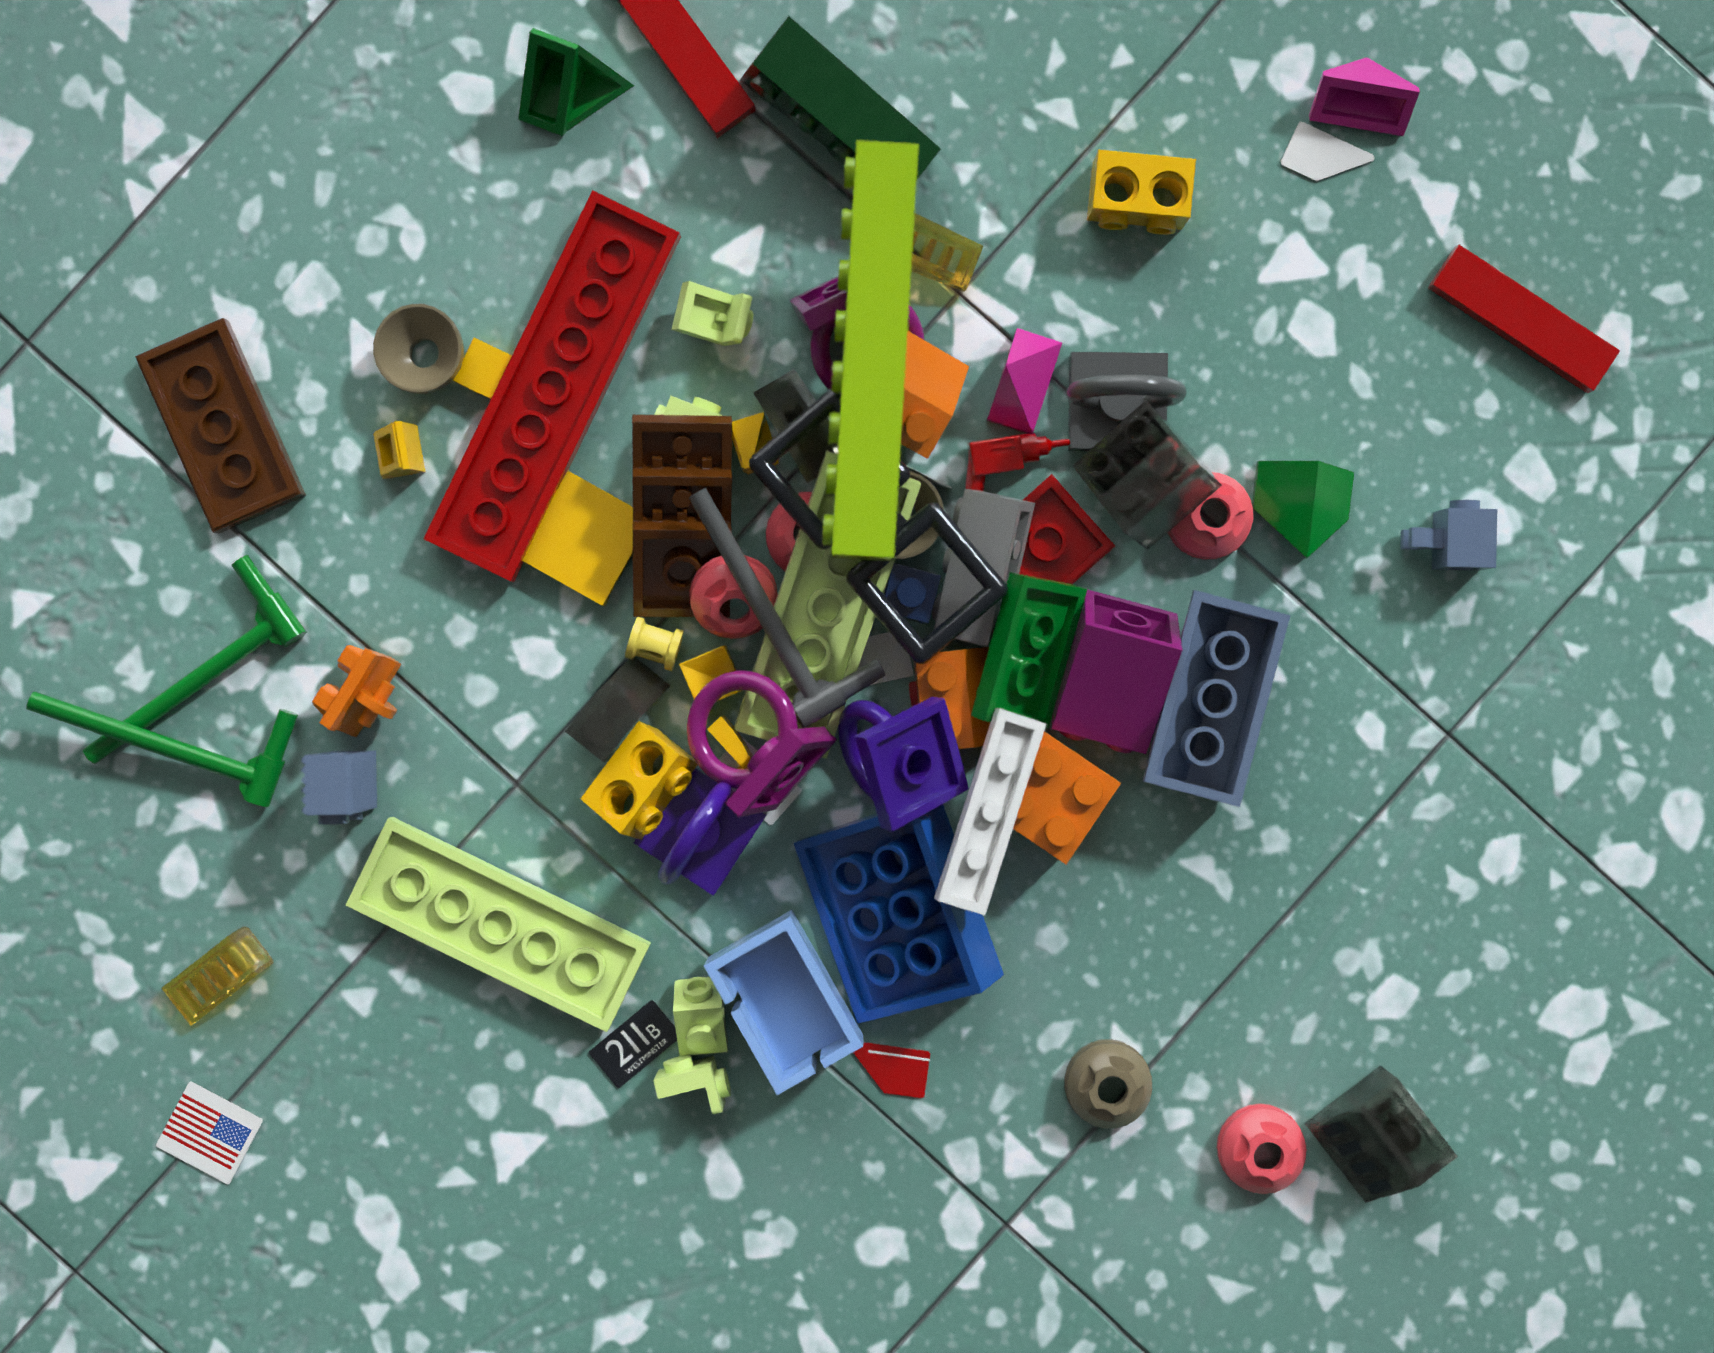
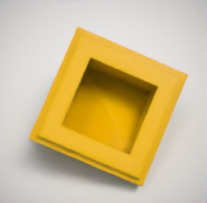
M764 412L732 422V440L741 468L747 475L754 473L749 467L751 456L772 439ZM779 460L776 461L773 465L776 466L777 464H779Z
M726 645L679 664L693 699L711 680L722 674L737 671ZM743 690L727 693L724 696H722L719 700L727 698Z

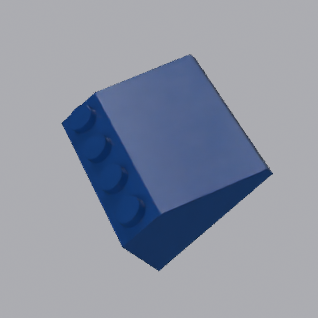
M943 804L894 831L881 828L877 813L793 843L858 1024L982 993L1004 975L983 915L940 902L934 898L954 838V833Z

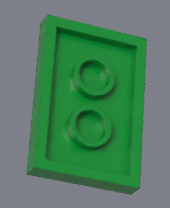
M1010 572L1007 581L1008 591L1002 598L981 680L976 691L971 716L985 722H991L995 708H1000L1045 723V728H1049L1087 589L1073 584Z

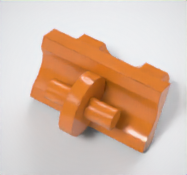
M347 645L337 661L338 667L349 674L341 688L328 683L321 687L314 697L312 704L323 715L319 723L328 730L334 732L338 730L357 737L363 726L367 728L372 726L378 714L388 719H393L397 709L387 700L395 688L390 682L400 668L401 663L379 652Z

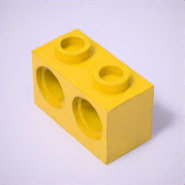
M1098 150L1092 163L1087 220L1098 221L1099 227L1108 230H1123L1128 227V224L1147 226V232L1158 235L1174 234L1176 229L1182 230L1191 217L1196 159ZM1111 183L1121 185L1126 190L1128 199L1123 202H1115L1109 199L1105 193L1104 186ZM1165 188L1172 192L1175 197V205L1165 207L1158 204L1154 199L1153 190Z
M638 721L580 799L620 834L642 840L645 835L650 834L658 827L663 818L662 812L673 797L681 794L688 787L692 780V772L698 764L693 757L659 729ZM662 754L663 765L661 769L656 774H654V761L658 756ZM631 793H633V805L631 809L627 813H625V800Z

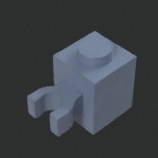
M1451 500L1450 508L1433 512L1432 528L1411 527L1409 530H1401L1400 549L1432 550V570L1481 571L1496 568L1497 509H1480V500Z

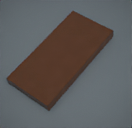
M218 319L135 356L213 533L220 534L306 496L231 324L227 319Z

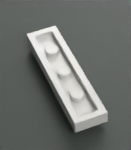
M995 708L934 897L936 900L978 914H986L1046 727L1045 723Z

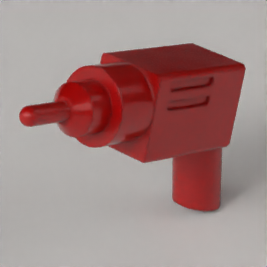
M1034 432L968 442L969 457L965 489L984 491L986 475L1024 469V463L1039 461V456L1048 455L1052 448L1068 446L1070 440L1060 439L1051 441L1046 436L1037 437Z

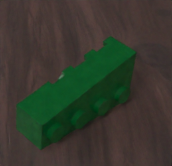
M790 16L786 18L739 80L789 118L799 129L824 145L830 155L844 166L846 157L856 158L857 141L919 144L918 180L941 150L939 146Z

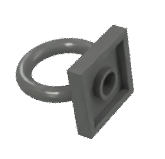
M1071 352L1069 355V387L1066 392L1069 400L1068 439L1070 444L1068 445V451L1118 450L1135 452L1127 443L1135 434L1152 452H1164L1167 450V442L1163 445L1145 425L1155 418L1167 431V407L1179 404L1186 397L1187 392L1184 384L1178 380L1168 378V353Z

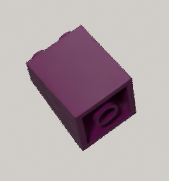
M1087 589L1053 710L1052 729L1059 731L1063 736L1072 740L1082 741L1087 738L1105 743L1109 748L1120 753L1135 751L1146 754L1183 651L1177 613Z

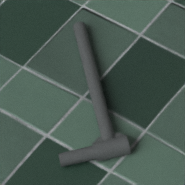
M704 488L688 497L799 692L794 694L792 705L797 721L802 728H807L846 704V699L886 676L881 664L875 659L836 683L821 679L816 681L707 489Z

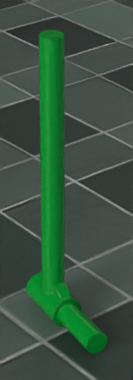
M248 555L239 558L231 566L258 603L255 616L258 625L124 719L123 722L145 729L269 640L271 643L287 647L305 636L307 632L280 593H274ZM102 735L83 749V753L91 763L96 764L122 746L124 742Z
M33 692L30 695L26 709L239 781V789L243 799L262 807L270 806L286 762L283 760V756L298 717L296 713L279 709L264 753H259L258 756L249 759L246 764L38 692Z

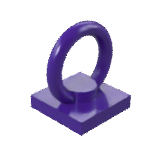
M931 697L895 716H892L880 705L867 700L851 702L844 708L838 724L841 752L852 777L864 793L873 800L881 828L894 831L969 790L944 698ZM860 720L868 721L873 725V727L857 735V727Z
M696 767L692 772V780L688 787L681 794L674 796L662 812L663 818L658 827L650 834L645 835L642 840L635 839L633 843L663 862L658 871V879L662 884L671 885L682 875L714 896L767 816V813L762 812L738 817L726 804V801L734 793L732 787L728 783L714 781Z

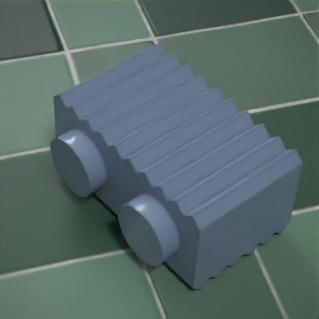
M376 750L330 751L305 755L301 759L305 764L301 769L305 774L301 779L305 784L301 791L306 795L301 800L306 805L301 811L305 815H318V824L349 823V820L363 819V811L377 808Z

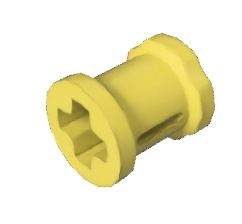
M637 617L629 637L625 658L632 660L635 656L664 664L666 670L672 671L679 653L684 631L676 629L674 632L646 624L645 618Z

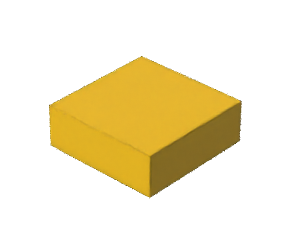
M474 337L463 358L461 368L453 381L491 400L512 355Z

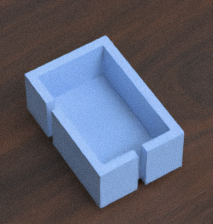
M793 910L788 911L714 953L705 962L704 968L725 1005L735 999L737 992L742 999L734 1003L730 1014L777 1095L816 1074L817 1059L814 1053L821 1050L820 1061L823 1067L826 1068L863 1047V1033Z

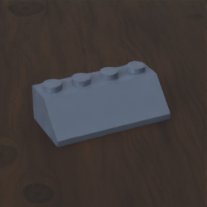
M1193 590L1181 633L1183 651L1160 713L1143 782L1240 807L1291 615Z

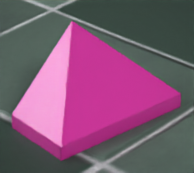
M1366 57L1322 72L1309 113V120L1404 136L1420 90L1419 87Z
M1019 328L1016 329L987 421L1027 434L1034 432L1062 342Z

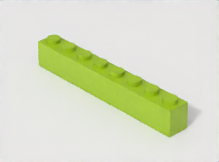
M857 141L856 158L846 157L844 189L854 190L853 209H842L841 240H851L850 259L839 260L838 291L848 292L846 311H836L835 341L844 342L843 362L833 361L832 392L841 393L840 413L830 412L829 443L838 444L837 464L827 463L826 494L835 495L834 515L824 514L822 545L832 546V558L892 562L894 560L919 144Z

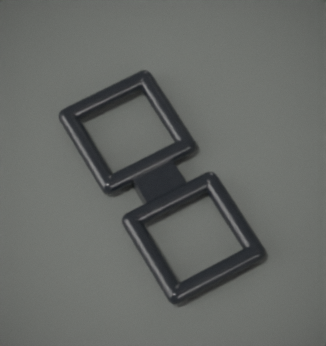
M832 388L752 455L749 460L750 469L819 549L823 550L831 546L822 545V521L773 464L828 418L830 412L840 413L841 393L832 392ZM901 459L898 489L910 478V471ZM934 502L925 505L908 521L897 510L894 558L932 527L981 584L983 589L923 640L871 580L875 574L891 561L861 560L846 575L847 583L913 661L918 664L928 662L1000 601L1008 591L1004 580L942 507Z

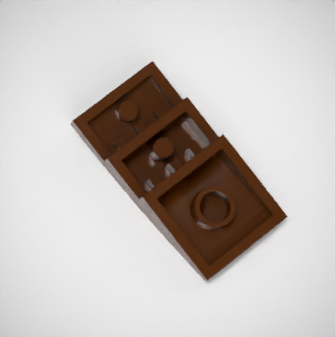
M632 414L633 617H695L690 606L689 590L691 581L696 572L705 563L721 556L688 497L706 488L732 533V416ZM730 600L724 602L720 608L721 613L725 617H730Z

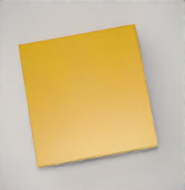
M567 471L525 554L523 562L596 603L605 606L633 555V507L574 473Z

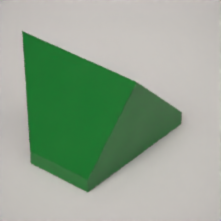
M533 28L529 32L518 120L563 136L571 128L634 87V85L580 45Z
M1258 461L1252 499L1253 510L1257 511L1299 552L1308 558L1349 520L1354 472L1321 461Z

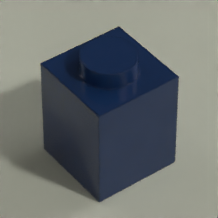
M894 563L885 597L904 619L927 625L932 613L941 575Z

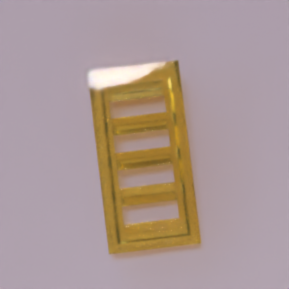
M915 213L913 248L918 235H922L926 239L919 256L912 253L911 272L957 290L966 291L983 246ZM937 242L944 244V247L936 265L930 262ZM955 249L963 251L955 273L948 271L947 268Z
M243 926L219 942L161 989L190 1026H192L273 964V959L251 930ZM218 957L223 961L226 967L234 975V977L236 978L234 981L228 974V972L224 969V967L220 964V962L217 960ZM201 970H204L206 972V974L214 982V984L217 986L220 992L216 991V989L208 981V979L201 972ZM189 980L206 1003L202 1005L185 982Z

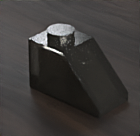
M795 369L753 393L777 434L816 401ZM828 418L788 451V454L807 483L817 478L826 450L838 454V444L829 443L830 421Z
M634 657L632 660L629 659L595 693L565 732L602 762L609 761L637 722H642L671 685L637 657Z

